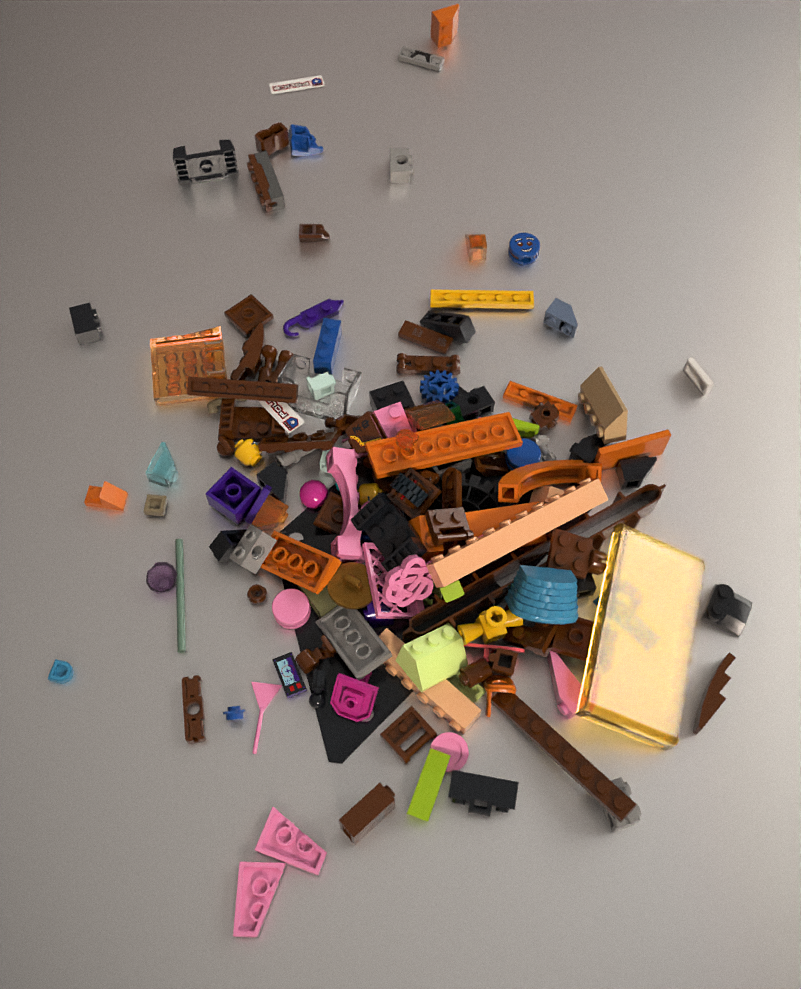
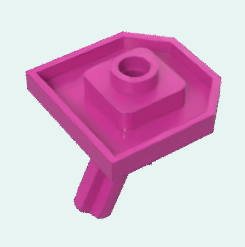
M372 672L361 680L340 673L337 675L330 703L338 715L356 722L371 716L379 687L368 684Z

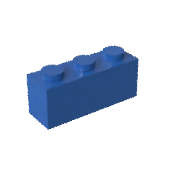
M323 319L313 359L314 373L316 374L328 372L331 375L333 373L342 335L341 320Z

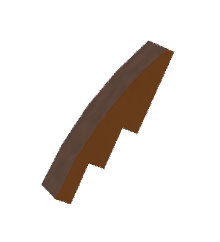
M730 652L716 668L702 694L694 722L693 733L695 735L703 729L726 700L720 694V691L731 679L725 671L736 657Z

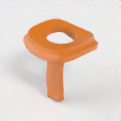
M492 675V677L483 681V687L487 693L485 715L491 717L492 692L516 693L517 688L512 679L507 676ZM501 682V683H506V684H493V683Z

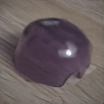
M167 562L155 563L146 575V584L156 594L170 592L177 583V572L173 565Z

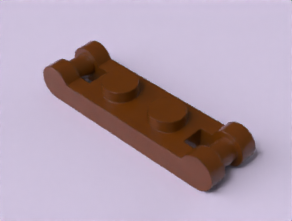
M405 353L397 355L398 365L396 366V371L399 374L429 375V372L436 374V370H439L440 373L445 370L446 375L450 373L459 375L461 373L459 355H451L450 357L406 355Z

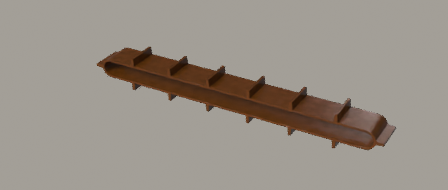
M648 484L626 497L619 491L610 506L592 516H589L587 512L583 513L578 524L565 531L580 535L640 500L648 501L649 503L588 537L593 540V548L600 550L607 538L624 528L633 533L640 520L654 510L666 485L663 484L658 487L654 484ZM551 532L546 533V542L519 557L510 552L505 565L482 578H479L474 572L470 584L462 588L464 591L463 596L450 602H445L444 599L441 600L435 594L432 606L410 619L409 628L403 632L402 641L406 644L448 623L455 629L458 623L483 609L488 610L490 607H493L495 602L508 595V590L513 581L425 631L417 632L414 630L415 627L518 570L519 565H527L548 553L552 537ZM546 562L537 567H546Z

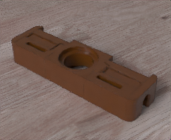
M199 675L193 676V679L189 677L182 678L185 740L188 744L206 741L204 734V699L201 692V682H199L202 679ZM192 704H197L200 707L198 713L194 715L189 714L188 708Z

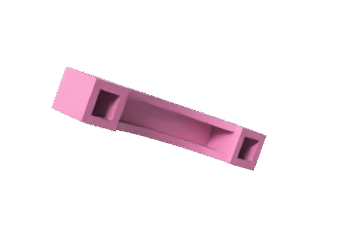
M332 447L326 455L327 473H331L342 496L343 524L339 536L331 542V555L339 559L341 563L356 562L363 554V547L360 544L362 531L357 530L351 521L360 511L358 509L359 492H357V458L353 449Z

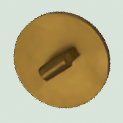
M349 562L340 565L327 584L330 598L340 607L360 609L373 601L367 569L364 564Z

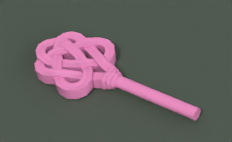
M417 555L406 557L401 566H397L387 573L385 577L386 582L382 588V595L389 602L395 603L399 607L410 605L415 600L428 598L432 593L434 585L426 565L432 561L425 563Z

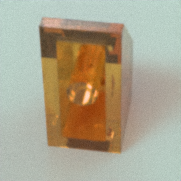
M465 234L469 262L486 261L487 242L485 234Z
M268 495L252 525L261 531L277 528L279 523L284 524L289 514L286 511L289 506Z

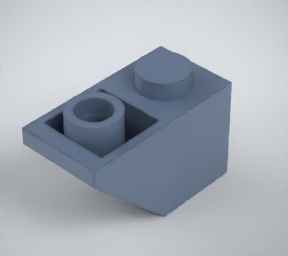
M555 298L546 310L543 322L574 338L578 323L571 305Z

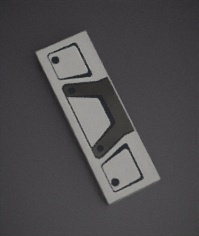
M404 46L398 54V60L435 71H440L444 63V57Z

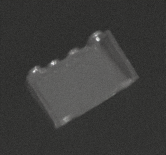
M293 354L278 376V383L298 384L297 403H289L290 407L295 412L324 420L328 417L336 420L340 416L348 414L361 382L362 372L344 368L342 382L335 380V392L319 400H314L307 388L306 377L310 376L312 379L316 376L309 373L311 358ZM297 361H302L305 367H299ZM348 375L355 376L353 382L348 379Z

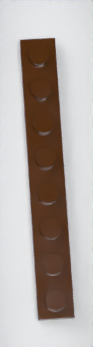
M498 692L491 698V703L619 822H622L636 807V803L516 694Z

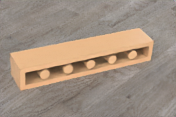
M386 628L379 635V638L393 656L383 663L386 666L385 669L392 676H398L405 688L415 691L417 698L422 703H428L432 706L433 712L438 717H444L449 721V726L455 732L460 731L464 735L480 717L482 710L448 680H444L421 692L395 661L405 643Z

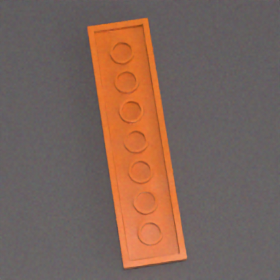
M510 412L368 442L365 444V448L375 477L380 479L399 473H406L410 467L414 470L521 447L523 441Z

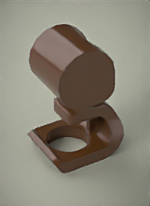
M325 635L321 637L323 644L320 649L318 647L314 651L305 649L296 656L295 661L304 674L316 669L320 665V659L333 658L337 655L336 650Z

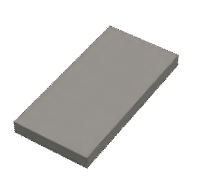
M338 605L316 621L318 627L357 680H361L393 656L357 609H346Z

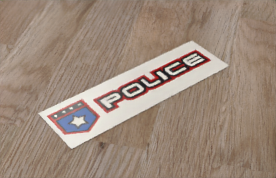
M322 75L269 83L271 94L274 95L323 87L325 84Z
M258 400L288 434L305 423L286 402Z

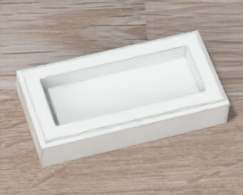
M693 357L687 359L683 368L684 372L703 395L708 394L714 382Z

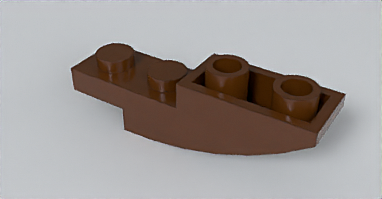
M260 322L252 330L249 339L243 343L242 350L244 356L241 358L237 369L232 371L230 379L246 381L248 377L255 379L264 359L262 348L266 345L263 323Z

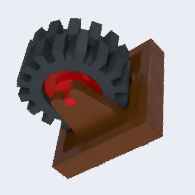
M410 467L405 475L399 473L390 484L393 489L388 494V497L400 510L414 519L427 511L440 495L441 490Z

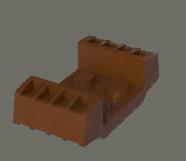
M222 399L218 437L224 435L226 439L239 442L241 439L244 441L252 439L254 442H260L264 437L288 434L264 407H237L235 399Z
M578 617L575 623L559 625L545 654L534 651L533 653L547 658L549 651L589 662L591 663L589 671L604 674L611 667L618 632L606 628L600 623Z

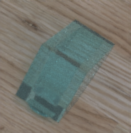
M161 442L145 473L149 482L170 488L178 478V471L166 443Z

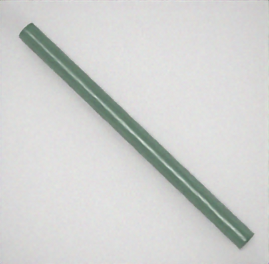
M176 539L177 652L184 653L186 652L183 539Z

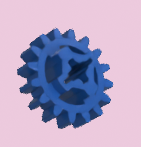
M436 370V374L429 372V376L424 375V380L420 381L422 399L426 398V403L432 401L433 406L436 403H439L441 406L444 402L452 401L455 396H458L459 383H457V378H452V373L446 375L445 370L442 373Z

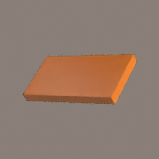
M664 430L599 448L593 463L602 464L603 471L617 467L619 461L626 458L640 459L644 456L654 457L661 455L667 446L671 433L669 430Z

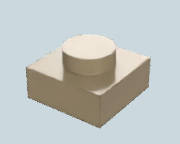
M147 494L144 514L164 516L168 501L167 496Z

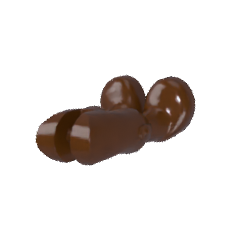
M264 345L262 355L265 358V366H262L258 371L259 377L257 381L281 383L284 380V368L293 363L295 356L288 350H282L278 357L277 367L272 372L278 351L271 345Z

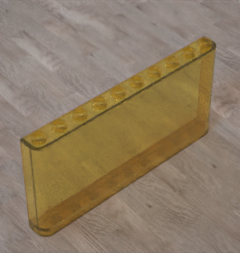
M619 523L613 528L608 561L606 562L607 567L604 572L576 715L665 751L672 749L679 742V728L682 722L688 669L691 663L694 630L697 624V610L700 605L699 597L703 586L704 560L628 525Z

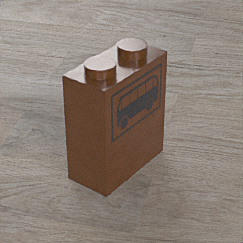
M378 783L339 819L340 829L354 845L395 809V793L388 785L383 786L381 783Z

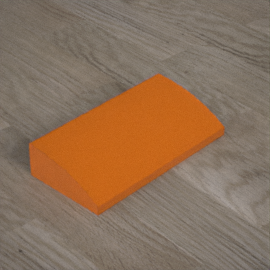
M539 501L465 512L470 530L478 538L483 535V531L494 527V530L499 528V523L507 519L512 521L516 519V514L527 510V513L533 510L532 506L538 504ZM546 533L521 547L540 545L546 542Z
M274 530L271 537L277 541L260 568L315 594H319L332 579L341 561L328 553Z

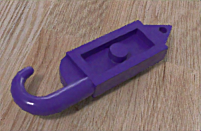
M329 298L300 312L299 315L284 323V333L287 336L295 337L299 333L290 332L289 327L298 323L301 327L310 329L322 323L324 318L330 319L338 315L344 300H331Z

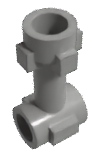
M534 435L531 440L539 446L543 454L542 461L556 460L555 454L547 448L549 444L548 436Z

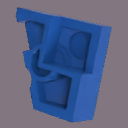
M290 125L288 138L291 155L309 156L323 152V147L315 143L316 138L310 134L306 126Z

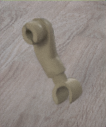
M217 398L208 402V413H218L217 406H221L222 399L233 398ZM235 399V401H246V399Z

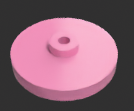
M442 733L432 741L430 746L432 749L451 755L446 772L458 771L467 762L469 755L467 743L456 733Z

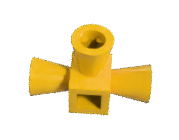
M493 606L481 612L475 623L458 625L457 629L464 645L480 636L483 643L488 644L503 639L507 634L506 627L522 626L523 618L514 615L510 609L505 611L499 606Z

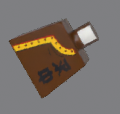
M367 411L346 429L349 439L342 442V447L345 449H355L357 454H363L367 452L365 448L366 443L388 438L375 412Z

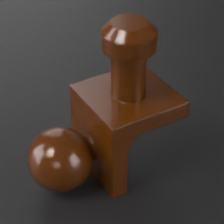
M344 414L336 420L328 417L325 420V427L330 429L332 427H340L342 436L346 434V429L361 416Z

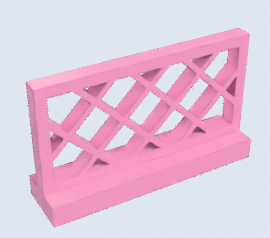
M364 542L362 547L376 619H409L410 621L414 615L425 610L423 600H415L410 605L405 606L407 613H403L397 608L396 604L394 605L392 602H389L377 590L376 586L378 583L382 587L384 586L385 581L382 578L388 573L381 562L378 561L383 555L374 543ZM369 549H374L380 556L376 559L370 554ZM374 565L384 572L381 577L374 572ZM381 602L391 609L390 612H381Z

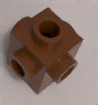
M549 401L545 404L540 403L530 413L529 419L533 424L539 425L540 433L546 428L550 430L558 424L559 411Z

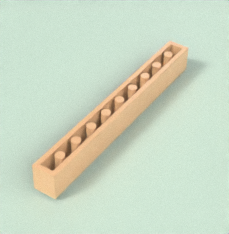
M590 478L584 479L579 482L580 486L576 488L571 486L563 490L564 494L560 496L555 494L549 497V502L545 504L540 502L533 505V510L528 513L525 510L516 514V519L512 521L510 519L499 523V528L495 530L494 527L482 532L483 536L479 538L474 536L465 541L466 545L462 547L456 545L448 550V554L444 556L439 554L431 558L432 562L427 564L426 567L436 588L445 587L608 501L599 478L594 480Z

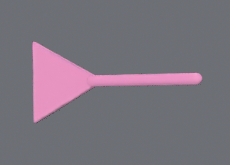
M251 682L260 709L253 754L257 753L264 710L282 685Z

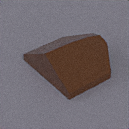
M299 224V242H319L330 239L329 233L322 224Z
M504 451L473 457L476 469L484 477L509 473Z

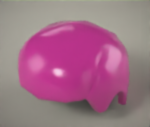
M319 480L305 482L300 488L299 496L301 502L308 508L316 509L321 507L328 497L327 487Z

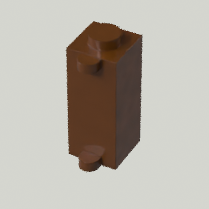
M497 647L496 652L488 656L489 661L492 662L488 663L489 666H492V673L511 678L514 674L518 653Z

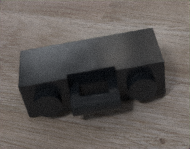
M452 770L448 797L452 798V802L465 805V801H470L468 813L490 817L492 806H496V811L509 813V809L515 810L519 782ZM475 799L487 801V807L474 805Z

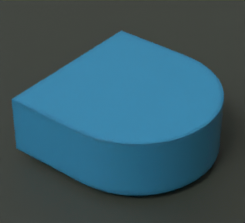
M55 659L47 679L60 684L67 683L72 679L74 670L68 662Z

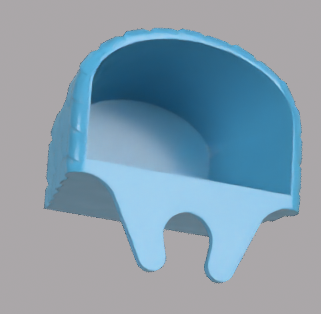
M519 565V570L516 573V577H514L513 583H511L508 595L505 596V601L514 615L525 620L559 625L575 623L578 619L577 579L571 570Z

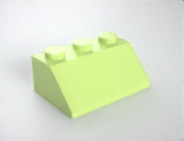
M450 623L404 644L395 660L421 692L459 673L460 669L468 665L463 639Z

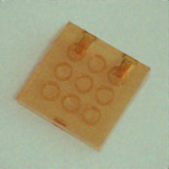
M221 326L187 335L150 339L153 395L156 406L219 398L187 395L188 376L227 379Z

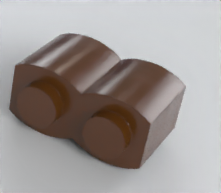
M276 123L268 129L257 132L255 134L257 151H267L269 156L276 150L287 147L289 145L288 129L282 123Z

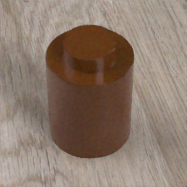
M480 658L460 669L458 677L463 686L472 688L492 677V670L484 658Z

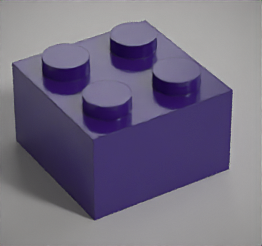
M230 467L205 494L210 506L239 525L248 515L258 498L261 487L233 467Z

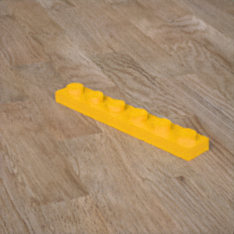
M430 290V308L533 309L534 294L533 291Z

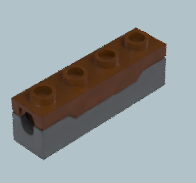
M267 151L248 155L249 162H247V168L249 172H252L251 179L253 183H256L255 190L257 195L260 194L261 206L265 207L266 212L285 208L284 195Z

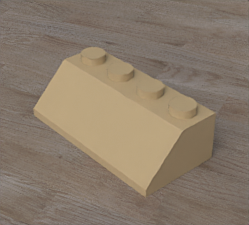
M598 367L580 385V393H578L579 403L583 404L585 414L589 415L591 425L595 426L598 438L601 437L604 444L626 440L628 410L603 367Z

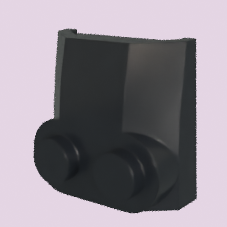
M715 584L700 620L739 637L749 617L752 602L736 594L726 584Z

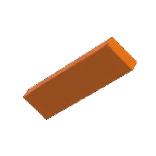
M509 381L503 394V398L532 409L540 403L545 404L549 401L551 405H555L558 409L559 419L570 423L578 406Z

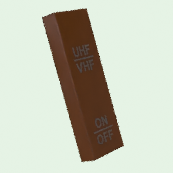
M405 320L398 332V337L445 355L453 343V338Z

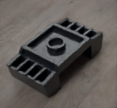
M219 140L220 150L189 155L186 154L185 146L174 148L173 162L178 183L191 182L195 184L225 179L229 175L239 173L235 148L231 140Z
M384 492L378 493L351 519L355 528L359 531H365L383 555L385 560L381 564L387 572L397 566H401L403 560L409 555L422 557L427 552V549L420 540V536Z

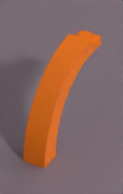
M553 460L519 467L504 475L499 481L498 502L518 503L521 496L526 492L545 485L579 483L587 478L591 480L599 478L601 482L602 464L583 463V460Z

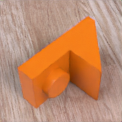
M104 481L103 487L89 485L84 503L86 506L123 511L128 492Z

